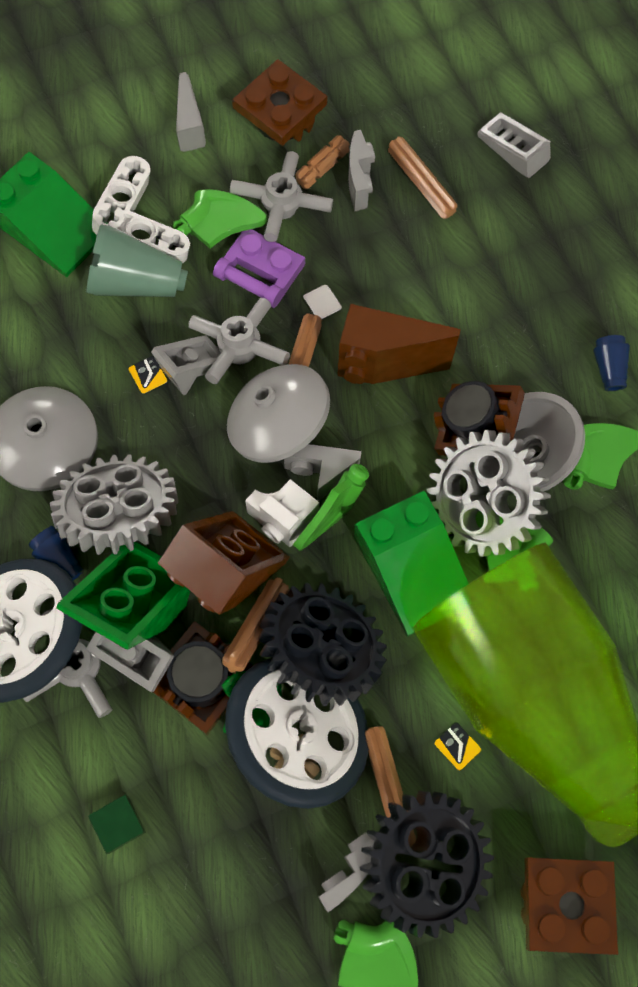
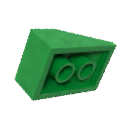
M28 152L0 178V228L67 278L94 250L97 237L92 229L94 209L54 169Z
M425 490L355 524L354 539L407 637L476 602L445 526Z
M134 542L133 551H130L126 545H122L117 554H110L57 603L56 609L129 650L166 630L186 608L190 590L177 585L168 577L167 571L158 564L162 556Z

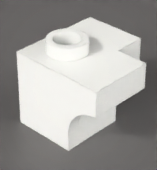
M291 479L275 493L265 494L255 489L245 500L247 513L263 525L261 529L264 534L275 543L279 544L283 541L289 547L294 544L299 535L314 518L320 506V502Z

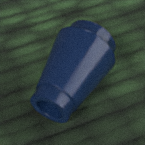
M622 335L599 338L596 340V348L593 349L605 391H618L627 388L630 345L626 343L625 337Z
M50 526L40 532L29 543V547L33 550L31 555L35 559H42L57 564L70 575L73 581L84 572L72 547L69 546L67 538L61 539L59 532L54 526Z

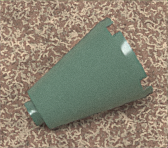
M100 225L93 250V262L89 269L87 293L94 296L175 297L176 290L184 291L188 271L181 269L182 261L110 225Z

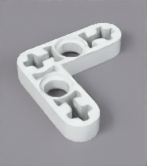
M137 156L124 158L94 208L92 215V229L97 235L101 224L110 225L134 237L131 234L133 231L144 230L148 232L150 237L138 240L182 261L183 264L188 257L189 238L181 231L134 213L148 186L150 176L148 162ZM134 172H137L133 178L132 183L129 182V175H132ZM121 192L127 194L131 199L126 202H120L114 199L112 195ZM110 211L115 213L114 221H110L108 224L103 223L108 220ZM156 238H160L158 245L155 244ZM172 245L177 246L174 251L168 248H171Z

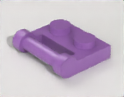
M250 229L242 231L224 258L222 257L217 261L213 270V276L222 281L227 279L251 293L267 299L271 303V307L275 308L305 266V257L277 242L267 241L262 234ZM238 264L274 284L268 286L235 267Z

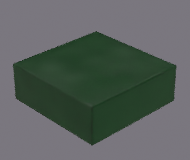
M127 795L121 796L88 815L106 854L112 853L146 833Z

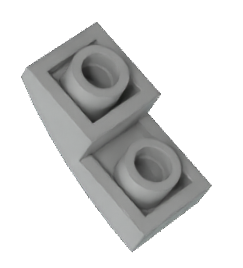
M361 129L354 131L350 147L348 181L354 211L368 208L369 193L373 192L370 168L371 163L375 162V154L371 142L365 141Z
M364 833L348 844L352 853L346 856L345 860L353 873L347 877L343 870H341L321 884L325 892L318 897L327 912L347 898L367 876L368 873L360 871V866L371 862V856L361 852L362 847H373L374 840L367 833Z

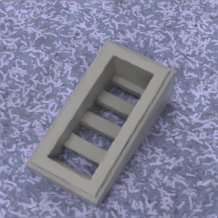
M186 72L179 73L176 133L180 151L182 152L202 148L206 144L202 119L189 75Z
M501 112L478 131V137L527 178L533 176L550 160V141ZM503 128L506 130V131L503 132L500 136H497V135H496V134L499 133Z

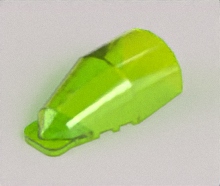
M547 543L535 545L493 568L457 591L423 616L412 629L476 731L493 743L510 760L524 769L541 786L581 819L596 842L608 847H617L638 835V722L616 645Z

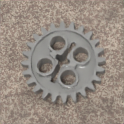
M484 430L483 436L479 432H470L469 440L461 437L456 438L458 449L455 447L444 448L448 457L447 460H435L441 471L440 473L429 474V477L437 481V486L428 488L427 492L436 495V501L431 503L435 509L439 510L438 515L442 522L446 524L445 529L448 536L454 534L453 546L465 544V553L467 554L475 553L478 549L479 556H490L491 552L495 556L504 555L506 548L509 551L519 549L518 540L522 542L532 540L527 529H541L542 526L535 519V516L548 514V511L539 504L540 500L551 498L550 494L540 491V486L549 482V478L538 477L537 472L543 468L544 463L530 462L536 451L534 449L521 451L524 440L514 438L510 441L509 433L500 432L496 436V432L491 430ZM495 458H497L500 465L496 476L491 473L490 469L491 463ZM473 463H475V471L472 468ZM463 476L466 478L468 484L467 490L464 494L461 492L459 487L460 480ZM511 492L514 493L517 499V506L513 511L507 505V498ZM479 510L484 516L482 528L478 527L475 520ZM500 516H501L502 519H503V523H502V524H499V523H500Z
M130 454L123 461H118L117 456L112 455L108 463H105L101 458H97V466L94 467L84 463L82 464L84 472H69L72 481L61 480L59 482L61 490L53 491L55 501L50 502L51 516L55 529H58L60 538L67 537L68 544L71 547L79 543L82 552L95 546L97 555H100L106 547H111L113 554H117L122 545H126L130 551H133L134 542L138 540L145 545L149 544L147 535L161 536L160 525H171L170 516L177 514L176 504L179 503L174 478H169L168 469L160 470L157 461L147 465L146 457L133 462Z

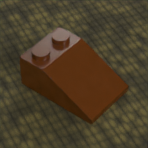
M350 304L339 344L338 376L344 377L345 380L354 384H362L364 382L376 384L449 370L461 329Z
M234 511L183 524L158 564L167 571L168 577L174 583L186 587L195 594L201 606L220 615L241 603L285 565L290 557Z

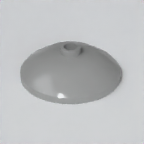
M299 364L281 365L258 374L241 389L230 408L227 419V434L232 446L248 460L261 463L280 461L296 454L317 436L327 419L330 408L328 387L316 371Z
M34 387L13 395L0 406V476L8 483L30 491L56 489L60 487L59 482L61 480L72 481L69 472L82 473L84 472L82 464L86 463L89 465L92 461L98 443L97 425L88 406L75 394L57 387ZM36 424H41V425H42V427H41V429H40L39 431H37V432H31V431H30L31 428H32L34 425H36Z
M547 392L525 393L514 438L524 440L521 451L534 449L535 453L541 452L537 457L530 460L531 463L543 462L544 466L537 472L538 477L549 478V482L540 486V491L544 492L556 486L576 467L584 450L585 428L577 410L564 398ZM493 459L490 467L491 473L494 476L498 474L500 469L497 459Z

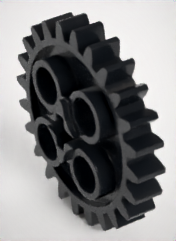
M308 583L304 584L301 591L295 586H291L287 594L279 593L275 602L270 603L259 625L263 630L258 637V641L265 644L260 655L273 658L267 670H280L282 674L277 682L279 684L285 683L288 680L292 682L291 694H296L300 689L305 690L306 702H310L315 694L320 696L323 706H326L332 697L339 706H342L347 698L355 702L362 693L366 695L383 673L380 669L387 659L382 656V653L387 648V645L378 642L383 634V630L372 629L371 626L375 622L376 617H364L362 613L366 606L363 604L355 608L352 605L353 595L350 594L345 599H342L337 587L331 594H328L324 584L321 583L315 592Z
M418 791L417 798L404 794L402 795L403 807L397 803H388L391 814L389 818L379 814L376 815V819L381 826L379 832L374 830H367L366 832L374 840L373 847L361 848V852L371 856V862L360 866V871L372 876L363 885V889L376 893L369 902L370 905L379 910L383 909L380 917L389 923L394 922V928L404 933L409 929V933L418 938L422 937L424 931L425 934L438 938L440 928L452 934L454 933L453 919L466 925L468 919L465 910L467 908L477 912L480 910L474 899L476 894L487 896L489 893L481 885L482 879L493 878L492 873L484 870V864L494 860V856L483 853L482 848L487 846L491 839L478 835L485 824L482 821L471 820L474 810L465 806L461 807L460 799L448 797L447 799L446 794L435 791L432 796L430 792ZM416 828L417 838L410 847L408 837L410 832ZM451 836H453L454 846L450 853H448L447 843ZM401 853L426 860L435 859L443 863L459 865L460 870L455 873L430 866L421 867L409 862L396 861L395 855ZM408 872L409 883L407 887L401 891V879L404 876V874ZM446 880V891L440 897L439 888L443 881Z

